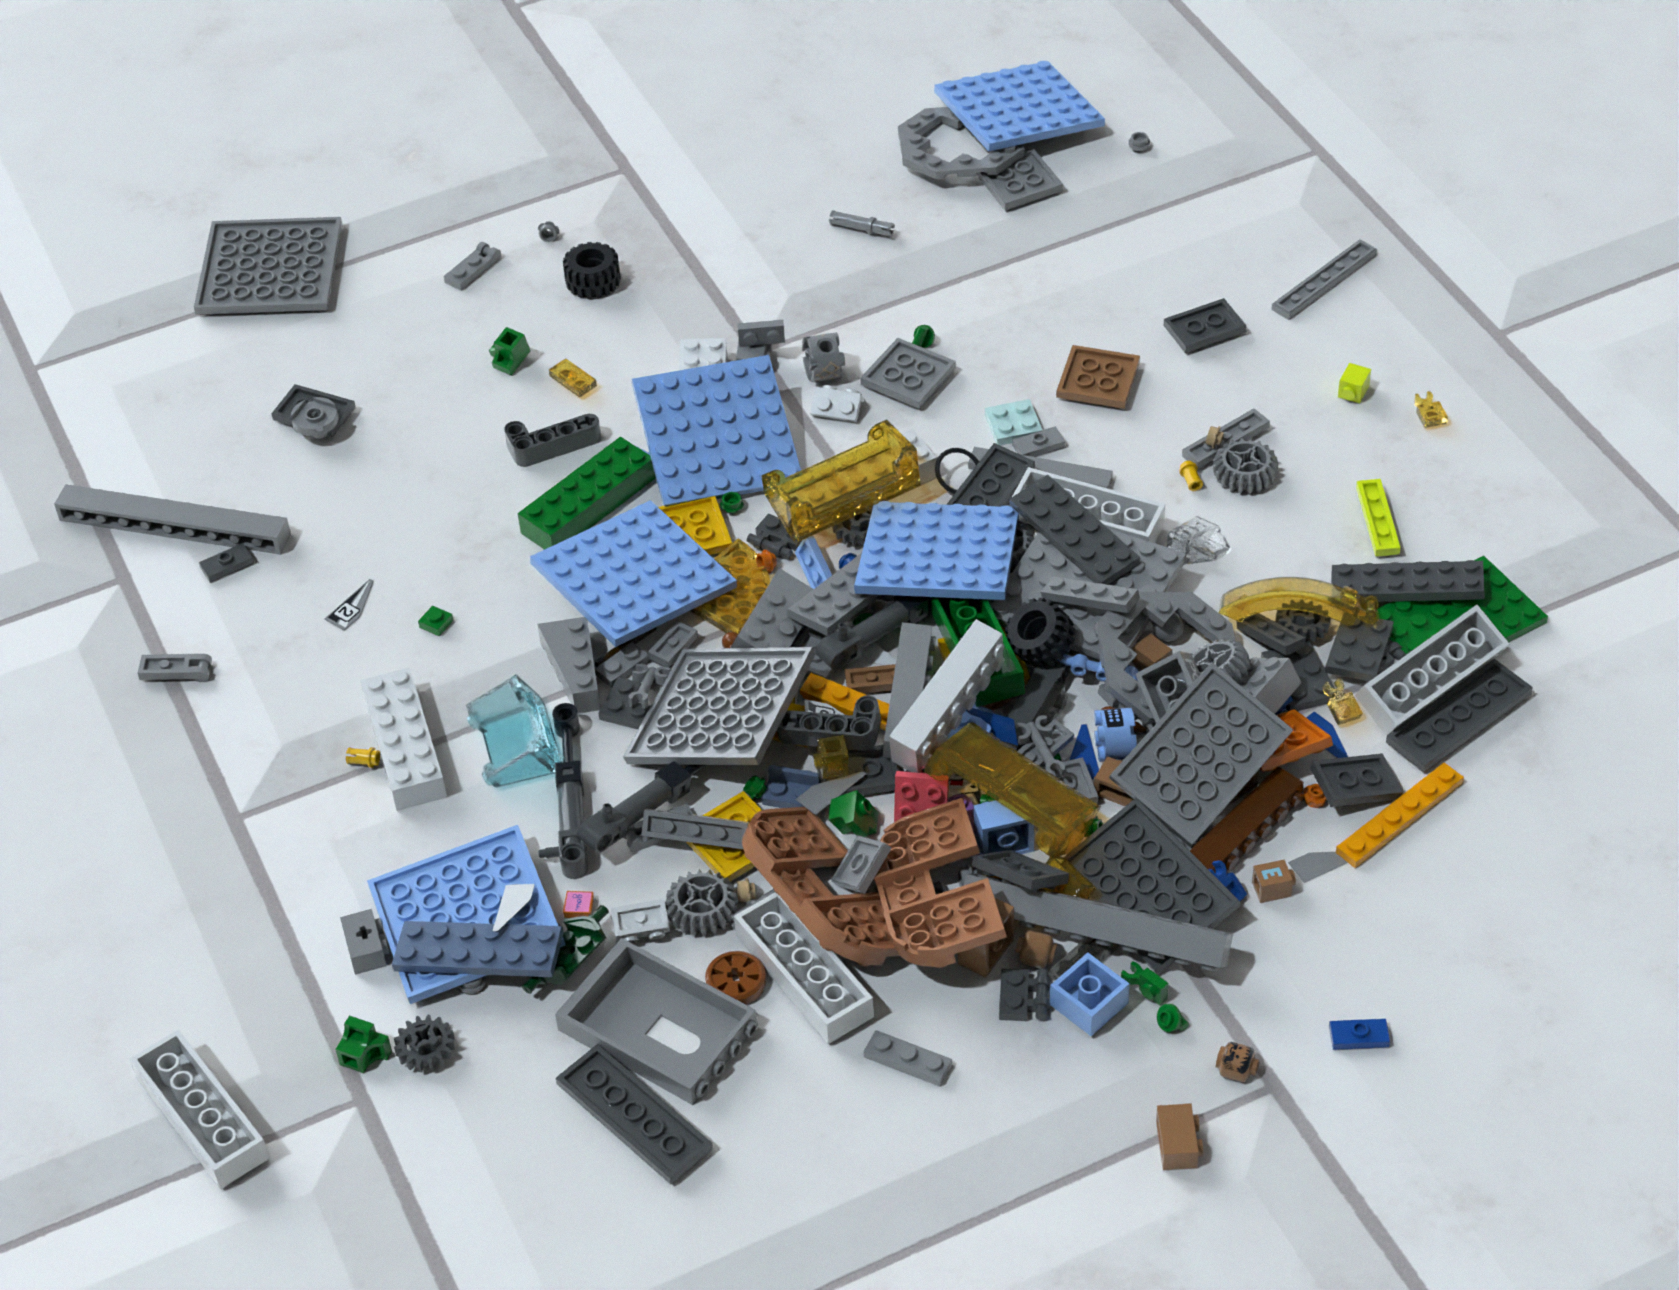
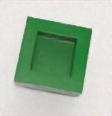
M432 605L419 619L418 624L419 628L440 636L454 620L452 613Z

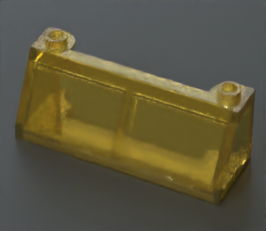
M886 419L871 427L867 435L868 441L785 478L781 470H773L761 475L764 494L790 538L797 543L865 512L881 501H889L921 486L917 448Z
M974 722L968 723L935 750L924 770L925 773L939 781L947 780L953 773L958 774L1039 829L1035 839L1038 848L1051 858L1066 855L1076 848L1083 840L1101 808Z

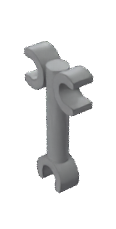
M636 664V671L632 672V680L642 683L638 691L629 694V707H633L634 703L640 702L643 709L647 708V694L653 682L655 681L656 684L663 685L671 668L659 667L656 669L655 667L648 668L645 664Z
M1041 715L1037 717L1035 723H1016V734L1019 732L1024 734L1019 736L1018 744H1026L1031 737L1046 764L1044 771L1048 780L1052 779V769L1058 770L1060 775L1063 776L1065 773L1064 763L1054 759L1043 737L1050 736L1053 731L1052 726H1041L1046 724L1047 716Z

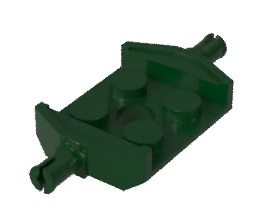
M600 905L588 917L581 916L565 919L563 921L567 928L563 933L565 946L559 949L553 977L532 976L522 985V989L527 994H531L540 983L562 985L606 939L599 922L609 913V910L604 905Z

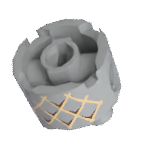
M837 332L803 338L802 351H805L806 357H803V364L809 381L818 382L842 377L841 366H845V356L843 352H839L838 346L840 342Z

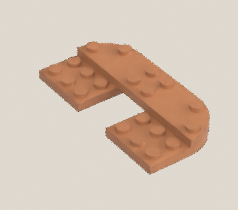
M963 798L905 816L883 830L885 834L881 837L880 842L889 845L891 850L874 879L880 895L889 934L895 950L903 959L920 966L943 968L956 963L954 954L1007 937L988 878L937 895L935 892L930 869L942 867L948 863L966 859L980 853Z
M806 807L765 809L757 812L752 817L742 837L745 857L753 863L774 888V891L789 906V909L795 913L819 941L822 948L855 961L863 967L882 965L886 957L899 956L887 928L879 892L834 896L811 870V868L840 866L848 852L817 815Z

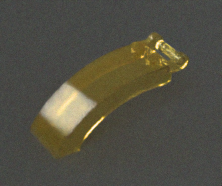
M1275 577L1250 582L1224 593L1220 599L1219 614L1242 622L1248 616L1265 611L1301 610L1320 614L1351 626L1356 619L1368 624L1376 623L1379 619V612L1377 611L1379 602L1375 596L1370 595L1365 598L1358 595L1355 589L1348 586L1342 588L1325 581L1303 577Z

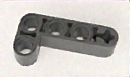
M584 414L530 433L520 421H511L504 427L507 448L515 463L521 467H528L594 445L601 440L599 418L594 414Z
M866 695L856 701L853 715L787 710L777 729V734L780 741L785 744L869 750L877 742L881 725L879 704L875 697Z

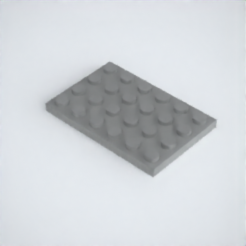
M1211 662L1112 772L1109 779L1133 799L1139 800L1161 823L1191 847L1288 738L1293 729Z

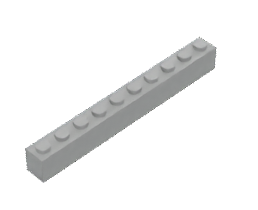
M65 484L54 503L59 521L227 547H235L243 543L247 550L279 555L282 554L291 536L286 517Z
M971 873L965 876L964 885L988 878L994 897L1014 907V919L1019 920L1018 924L1021 926L1034 928L1035 924L1045 926L1044 931L1060 934L1061 930L1070 932V937L1086 940V936L1096 938V943L1104 946H1112V943L1121 944L1122 950L1137 953L1138 949L1149 951L1148 956L1164 959L1165 955L1175 957L1174 962L1191 965L1192 961L1200 963L1202 969L1217 972L1218 968L1226 967L1228 964L1233 933L1045 889H1038L1037 892H1027L1022 890L1020 885L1007 884L1002 882V879Z

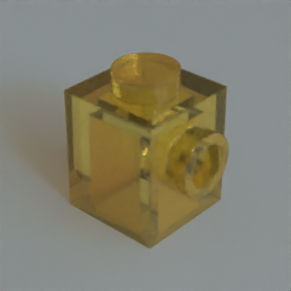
M843 735L817 739L818 753L813 754L815 769H820L822 779L848 776V751Z

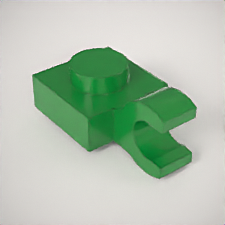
M1132 961L1130 963V970L1134 974H1129L1124 970L1121 971V978L1130 985H1139V991H1141L1145 998L1153 1000L1160 1006L1168 999V982L1148 967L1143 970L1137 962Z

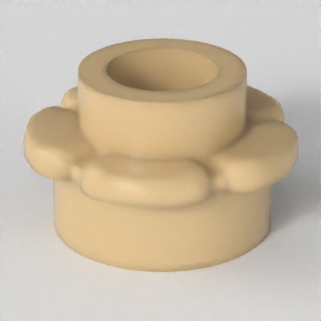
M1211 426L1205 444L1212 446V449L1216 445L1220 446L1222 443L1224 432L1221 431L1220 426L1218 428Z
M745 878V881H737L739 903L755 899V884L749 883L748 878Z

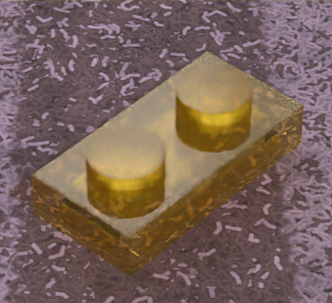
M566 358L549 369V376L579 398L597 386L595 378Z

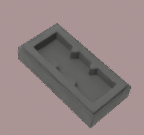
M243 543L199 562L200 569L209 582L254 564L253 557Z

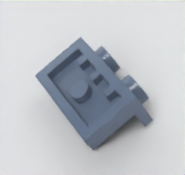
M770 765L768 768L769 779L766 791L762 796V805L778 808L804 807L795 799L813 785L819 784L820 774L809 770L804 771L785 766Z

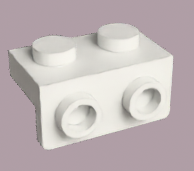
M823 385V388L816 387L810 414L816 417L857 423L860 405L864 403V398L855 389L847 388L845 391H841L830 385Z
M664 899L611 908L616 942L622 938L630 943H635L638 941V938L649 936V939H659L665 937V933L670 932Z

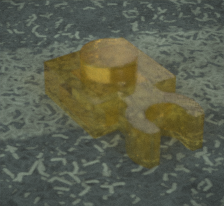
M1427 391L1426 399L1421 398L1418 393L1415 394L1414 404L1417 406L1416 413L1424 428L1447 424L1448 419L1440 401L1432 402L1433 394L1430 391Z
M1337 678L1334 682L1337 689L1332 688L1329 682H1325L1322 687L1323 692L1326 696L1331 697L1326 704L1337 725L1359 719L1363 712L1353 693L1345 694L1343 691L1344 682L1342 679Z

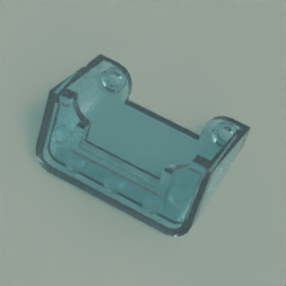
M517 674L466 705L469 714L467 716L468 723L473 729H478L482 732L490 763L483 766L484 772H482V776L489 786L501 787L555 773V763L562 762L547 708L538 693Z

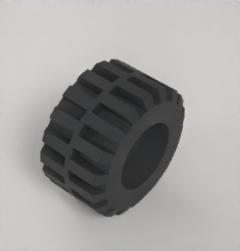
M587 242L586 244H578L577 247H572L569 252H566L563 258V269L567 289L571 290L572 294H578V297H587V299H592V297L600 298L602 295L610 294V291H614L616 286H619L621 279L618 254L615 253L613 247L609 248V245L601 244V242Z
M1035 598L1030 599L1029 603H1022L1020 605L1021 608L1015 609L1012 612L1014 614L1013 617H1009L1007 621L1009 626L1005 627L1006 638L1013 652L1030 666L1035 668L1037 666L1046 668L1047 664L1053 666L1056 664V660L1061 661L1064 658L1063 655L1071 650L1069 646L1075 640L1072 636L1076 634L1073 627L1074 623L1052 600H1046L1045 598H1039L1038 601ZM1046 627L1043 633L1039 637L1035 638L1037 633L1041 629Z

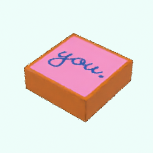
M567 891L563 910L564 918L588 917L591 915L594 901L593 892Z

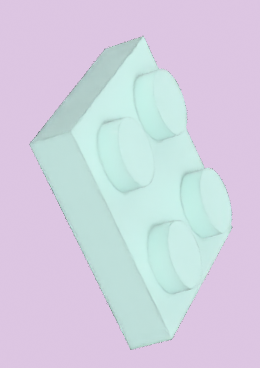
M1030 399L985 408V417L998 445L1010 444L1013 439L1042 431Z

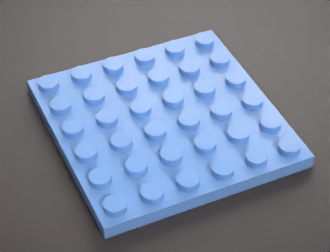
M1039 61L1031 65H1020L1012 69H1001L997 72L982 73L978 76L963 77L959 80L944 81L934 85L936 95L988 151L1105 126V118L1049 61Z
M769 355L632 379V387L664 507L715 496L716 499H721L728 492H737L739 495L786 487L789 480L802 475Z
M651 500L530 556V564L615 647L737 588V580Z
M874 502L854 584L855 594L1005 600L1019 513L1011 506Z
M518 825L367 880L393 958L404 921L495 924L506 885L535 884L531 900L506 924L558 926ZM562 937V941H561L560 947L565 946V942H564L563 937ZM399 972L410 1004L486 976L478 974Z

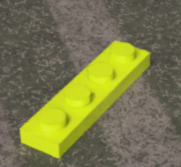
M1381 479L1357 481L1356 490L1375 557L1399 555L1401 547Z

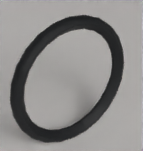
M962 448L945 450L939 455L935 463V474L938 482L952 494H955L957 490L948 486L940 474L942 459L951 453H962L971 458L975 465L979 463L976 456Z

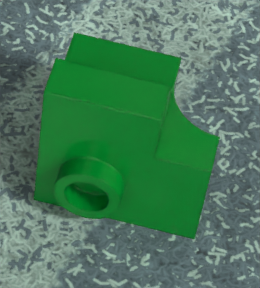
M506 327L489 349L490 355L494 357L491 362L492 366L512 376L531 352L525 335Z
M858 790L831 799L828 820L843 835L853 832L856 836L866 837L877 833L879 812Z
M349 1015L344 1023L343 1036L335 1049L341 1066L365 1073L371 1063L377 1060H388L392 1053L389 1037L376 1032L373 1023Z

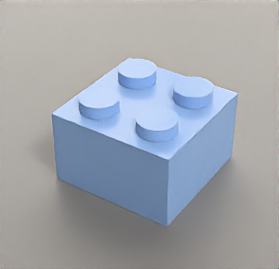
M1025 794L974 805V836L980 855L1012 850L1020 854L1034 852V816Z
M1086 953L1050 985V1005L1092 1036L1129 1003L1130 984L1091 954Z

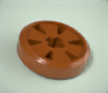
M730 951L712 960L707 967L705 981L706 984L747 1005L755 1001L763 993L766 986V973L764 965L756 956L743 951ZM738 976L739 981H733L732 977Z

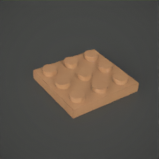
M1072 345L1056 390V398L1125 409L1139 367L1140 356Z

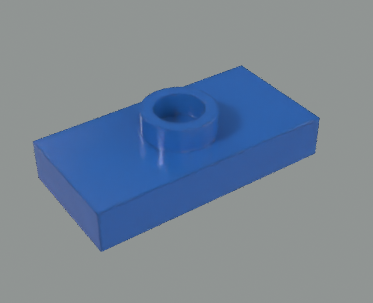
M1386 1018L1329 1022L1333 1050L1386 1048L1390 1045Z

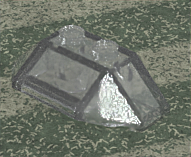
M1198 516L1172 529L1167 536V548L1186 554L1187 560L1184 565L1216 561L1228 554L1231 549L1226 538L1220 533V527Z

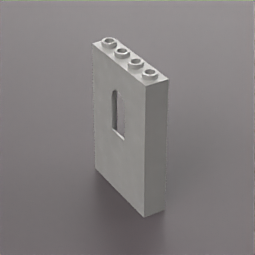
M622 938L555 1014L557 1027L560 1032L591 1049L598 1044L625 1068L691 1105L699 1097H703L706 1094L709 1084L715 1077H719L723 1073L728 1061L738 1055L742 1044L748 1037L751 1038L758 1028L755 1009ZM662 1016L697 1035L700 1039V1046L693 1053L681 1054L646 1034Z

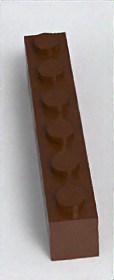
M1278 766L1203 837L1190 852L1207 869H1212L1214 873H1216V869L1212 864L1213 861H1222L1226 866V872L1228 870L1232 871L1244 854L1248 855L1261 838L1265 839L1268 836L1271 828L1277 822L1281 823L1293 807L1296 808L1300 805L1304 798V782Z

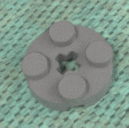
M315 397L312 402L308 403L305 400L301 401L291 412L294 431L302 435L314 436L317 439L324 438L327 432L337 425L339 420L335 404L331 400L322 397Z

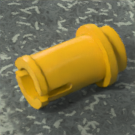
M1185 461L1180 465L1179 473L1185 478L1188 489L1197 491L1203 487V482L1197 472L1198 466L1192 461Z
M349 747L346 751V754L356 756H346L347 764H363L373 768L380 763V751L374 747H370L369 750Z

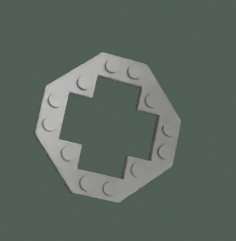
M948 107L925 108L898 126L903 166L934 179H945V176L948 174H957V177L975 176V172L997 175L1024 157L1023 144L994 150L981 160L963 153L951 162H947L924 152L931 145L930 139L923 137V134L940 123L957 129L964 125Z
M1139 592V600L1128 613L1108 610L1094 627L1095 635L1098 637L1100 645L1099 656L1101 666L1104 668L1106 676L1104 681L1106 691L1127 708H1132L1133 713L1146 723L1156 722L1139 682L1124 671L1135 659L1137 653L1118 639L1141 612L1161 628L1174 613H1177L1212 642L1215 640L1221 641L1224 638L1235 640L1232 623L1193 592Z

